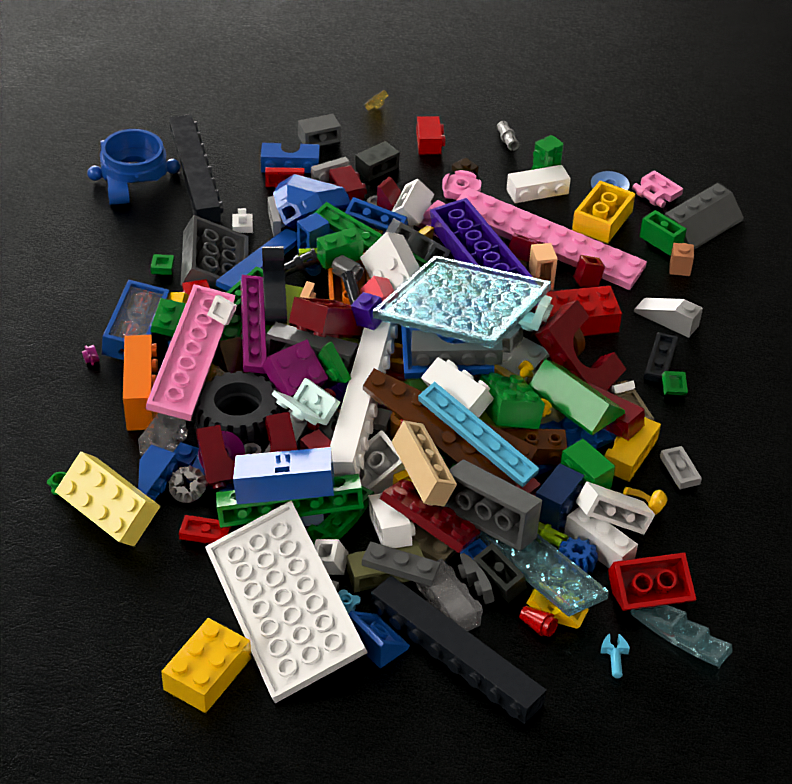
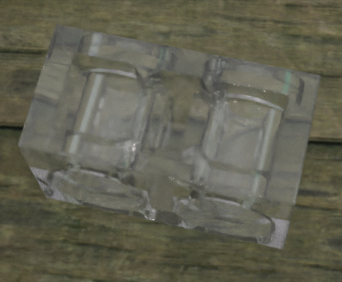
M158 413L138 439L140 455L143 456L150 445L173 452L187 436L186 421Z

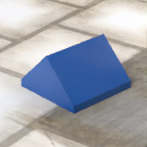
M357 611L349 612V616L368 652L366 655L379 668L394 660L410 647L377 614Z

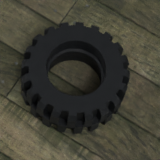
M236 371V373L232 374L230 372L224 373L220 377L217 375L211 379V382L207 381L201 390L195 408L196 428L220 425L221 431L235 434L242 441L243 445L255 443L260 447L266 448L269 445L265 424L266 416L282 413V406L276 403L277 398L272 395L274 390L278 392L279 390L275 388L271 381L267 382L265 377L261 375L258 377L252 372L247 374L243 373V371ZM233 410H247L252 412L241 416L225 414Z

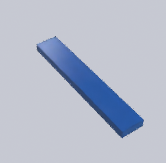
M288 228L284 229L217 279L216 286L228 291L241 280L242 275H247L256 266L263 269L262 247L284 246L285 255L297 246V232Z

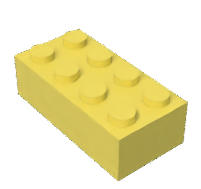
M84 452L79 453L55 490L58 495L118 542L134 547L160 508L159 504L97 457Z

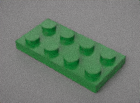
M160 298L151 325V332L173 337L186 303ZM233 315L229 325L225 326L220 341L240 337L242 316Z

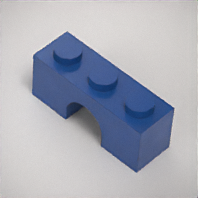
M262 143L261 172H265V167L304 168V173L311 174V167L319 165V144H300V149L297 152L287 153L281 149V143Z

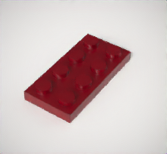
M404 479L398 481L384 490L379 498L458 553L477 540L481 531L475 528L473 523L461 519L451 508L424 504L411 481Z

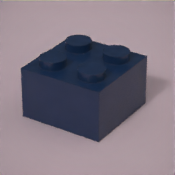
M559 463L536 492V497L542 499L539 522L545 525L550 524L551 528L559 532L562 529L565 530L567 516L579 507L575 501L584 487L585 475Z

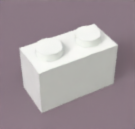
M416 179L405 185L392 212L406 216L409 227L417 226L423 221L425 211L431 206L434 193L419 179Z

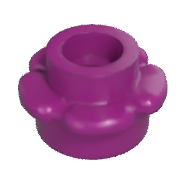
M86 345L85 350L82 351L83 358L86 364L90 362L94 366V363L99 362L97 351L94 345L89 347Z

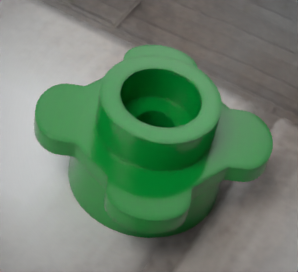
M56 472L47 480V484L52 488L51 492L53 495H58L55 490L66 475L65 472Z

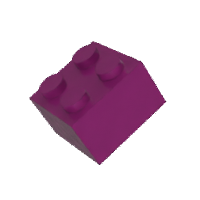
M307 339L268 356L262 364L275 388L280 393L294 397L305 378L311 380L319 387L328 379Z

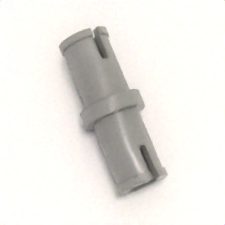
M500 121L497 124V130L500 132L502 141L507 144L509 150L513 149L514 151L518 149L519 142L515 137L514 130L510 129L506 121L504 123Z

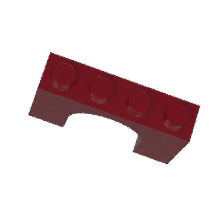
M578 300L564 304L535 333V336L551 356L553 362L562 365L587 384L591 383L607 391L624 373L626 368L615 352L601 356L590 368L580 362L574 351L573 339L576 331L589 318V315Z
M290 412L266 416L265 424L270 443V452L298 450ZM215 425L199 428L196 435L207 488L213 487V490L227 488V484L234 483L235 462L228 456L225 450L221 426Z

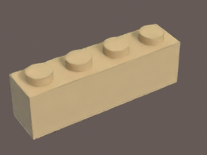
M403 420L392 440V444L423 503L430 506H445L457 483L424 424Z

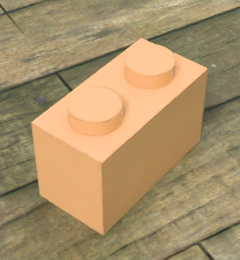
M552 243L531 245L528 272L539 284V292L553 290L557 256Z

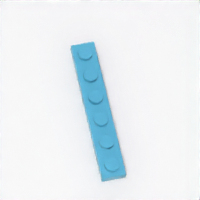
M435 381L418 395V401L522 488L538 474L539 468Z

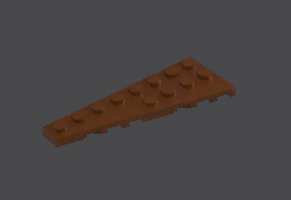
M375 368L372 370L363 384V391L380 405H385L395 413L394 416L399 420L424 424L439 453L451 463L457 464L464 459L512 485L518 486L514 480L418 401V395L422 391ZM484 422L532 462L538 447Z

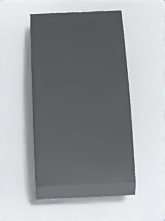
M465 553L460 554L462 564L457 566L461 579L466 578L469 587L475 586L477 596L482 595L485 604L495 602L491 584L483 570L471 557Z

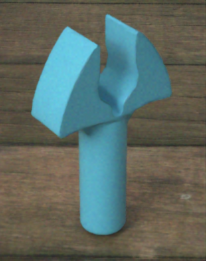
M608 634L602 643L600 653L610 655L612 676L614 678H621L623 675L621 654H628L630 647L619 634L618 645L615 648L611 644L610 634Z

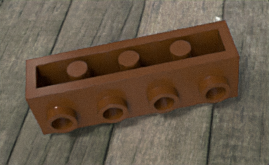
M499 428L538 447L537 453L532 460V463L535 465L561 464L562 451L567 448L565 429Z

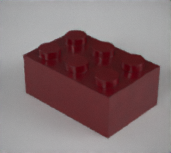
M294 297L289 323L297 325L296 329L307 332L313 330V334L320 337H326L327 335L335 338H340V336L353 338V335L362 336L364 327L357 326L351 305L330 299Z

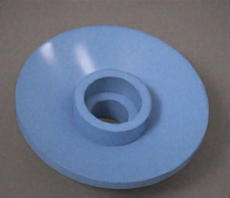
M613 171L599 172L591 179L592 188L599 181L625 190H629L630 186L628 179L624 175Z

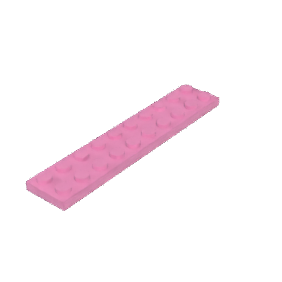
M468 187L457 199L467 198L497 235L511 240L513 234L516 233L543 243H552L557 260L568 265L577 267L580 255L600 258L605 265L602 279L630 290L646 267L647 261L495 199Z

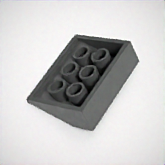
M193 215L183 231L181 286L184 282L207 279L210 289L227 292L216 286V280L248 257V236Z

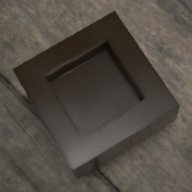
M465 157L453 163L451 171L455 173V171L462 170L476 174L478 173L479 166Z

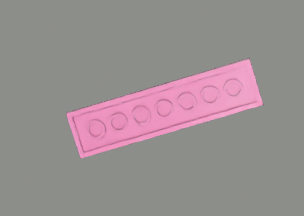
M193 285L147 400L146 410L191 421L217 351L218 343L226 326L207 314L216 295H220L232 303L235 302L236 295Z

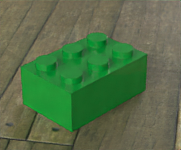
M493 372L489 373V375H480V380L490 387L489 393L494 398L485 409V412L495 425L539 429L545 403L532 390L531 386L523 380V377L518 375L505 377Z

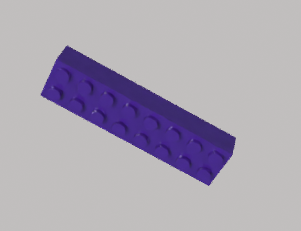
M467 198L430 209L431 227H434V233L445 247L451 251L452 256L481 293L497 300V310H499L504 302L525 310L538 306L540 302L539 284Z

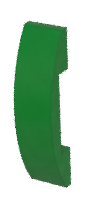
M362 486L364 508L333 512L318 526L311 524L306 530L313 544L315 545L316 539H341L363 515L369 505L368 495H373L374 491Z

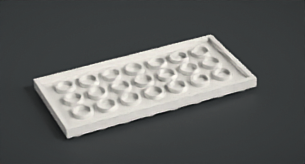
M292 501L283 504L205 547L245 638L250 640L251 652L275 703L368 653Z

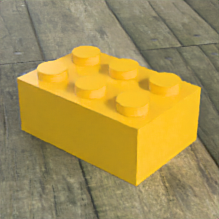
M599 181L575 210L572 230L608 244L632 213L635 193Z
M207 618L161 671L163 690L207 713L251 660L250 640Z

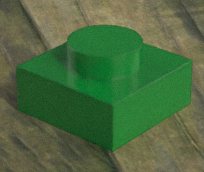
M153 254L151 274L172 275L175 262L174 255Z
M665 371L662 374L664 395L685 396L688 393L685 372Z

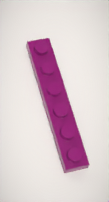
M242 275L243 372L266 374L262 366L266 360L263 277Z

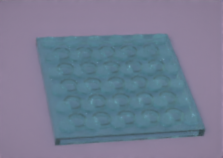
M433 256L373 309V318L386 323L391 322L403 327H412L423 332H432L443 337H452L463 342H472L487 348H494L551 290V281Z

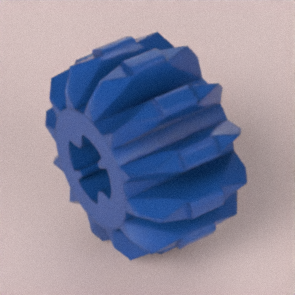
M580 536L576 540L569 537L567 542L562 541L556 558L559 568L564 569L565 575L573 573L575 577L578 574L585 577L588 572H593L595 569L598 553L596 552V545H590L589 539L583 541L580 539Z

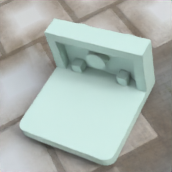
M547 295L542 297L535 313L504 302L499 308L497 315L504 322L518 323L527 331H538L542 322H547L554 305L550 304L552 297Z
M307 378L303 380L294 397L275 390L272 393L277 398L276 403L285 409L290 408L293 410L291 413L293 416L302 421L305 419L313 425L320 423L327 426L341 403Z

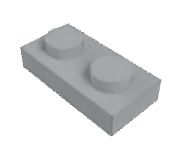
M343 157L312 166L311 179L328 183L329 170L349 166V160Z
M274 196L268 197V214L273 237L281 232V228H285V225L277 210Z
M682 446L661 451L660 458L679 489L701 484L702 478Z

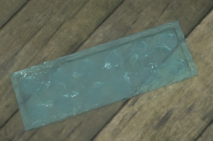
M481 531L477 540L481 539L487 546L493 543L525 575V579L530 585L568 617L608 599L609 591L538 533L537 538L522 551L514 549Z

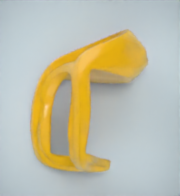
M625 487L622 493L647 501L648 507L655 515L667 503V496L662 490H656L652 496H649L640 490Z

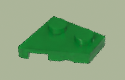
M330 341L324 345L317 358L328 377L326 381L345 384L352 379L333 343Z

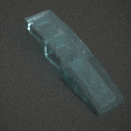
M669 605L631 610L632 616L670 643L717 667L733 652L732 644L710 636L709 628L687 620V613Z

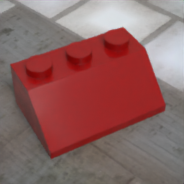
M685 553L616 561L608 569L612 593L623 611L696 601Z

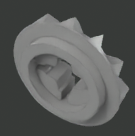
M190 465L188 467H180L176 472H172V477L168 481L171 495L177 501L183 503H190L199 499L206 488V480L203 473ZM184 477L189 481L193 480L190 483V492L184 486L181 487L184 484Z

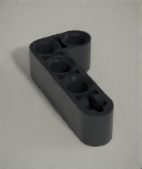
M284 246L262 247L265 325H274L276 322L287 324Z

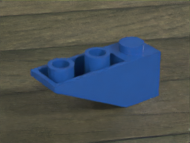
M150 445L140 459L138 489L153 501H155L160 493L164 492L167 482L172 477V472L178 470L176 453Z

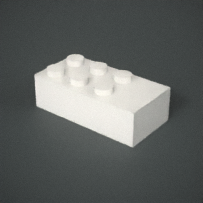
M386 232L360 257L370 279L373 276L389 279L398 298L395 301L398 311H400V305L429 304L435 296L403 235Z

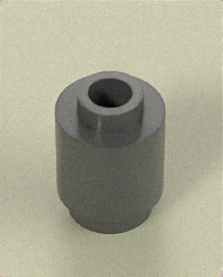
M344 255L336 257L331 265L333 274L339 277L346 271H354L357 282L360 281L364 273V268L361 267L360 263Z

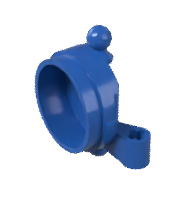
M127 129L113 133L105 140L100 141L101 168L99 166H91L87 174L93 181H98L102 177L107 181L109 204L116 205L130 203L127 183L157 181L166 175L167 172L170 174L180 171L181 165L176 159L166 161L165 148L157 135L146 130Z

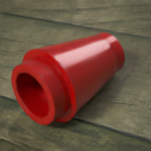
M529 606L523 607L519 618L540 636L550 637L558 626V619L555 618L554 614Z

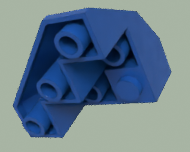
M296 174L280 182L273 192L276 207L284 225L293 230L297 229V221L312 215L326 202L341 211L347 209L351 202L345 188Z

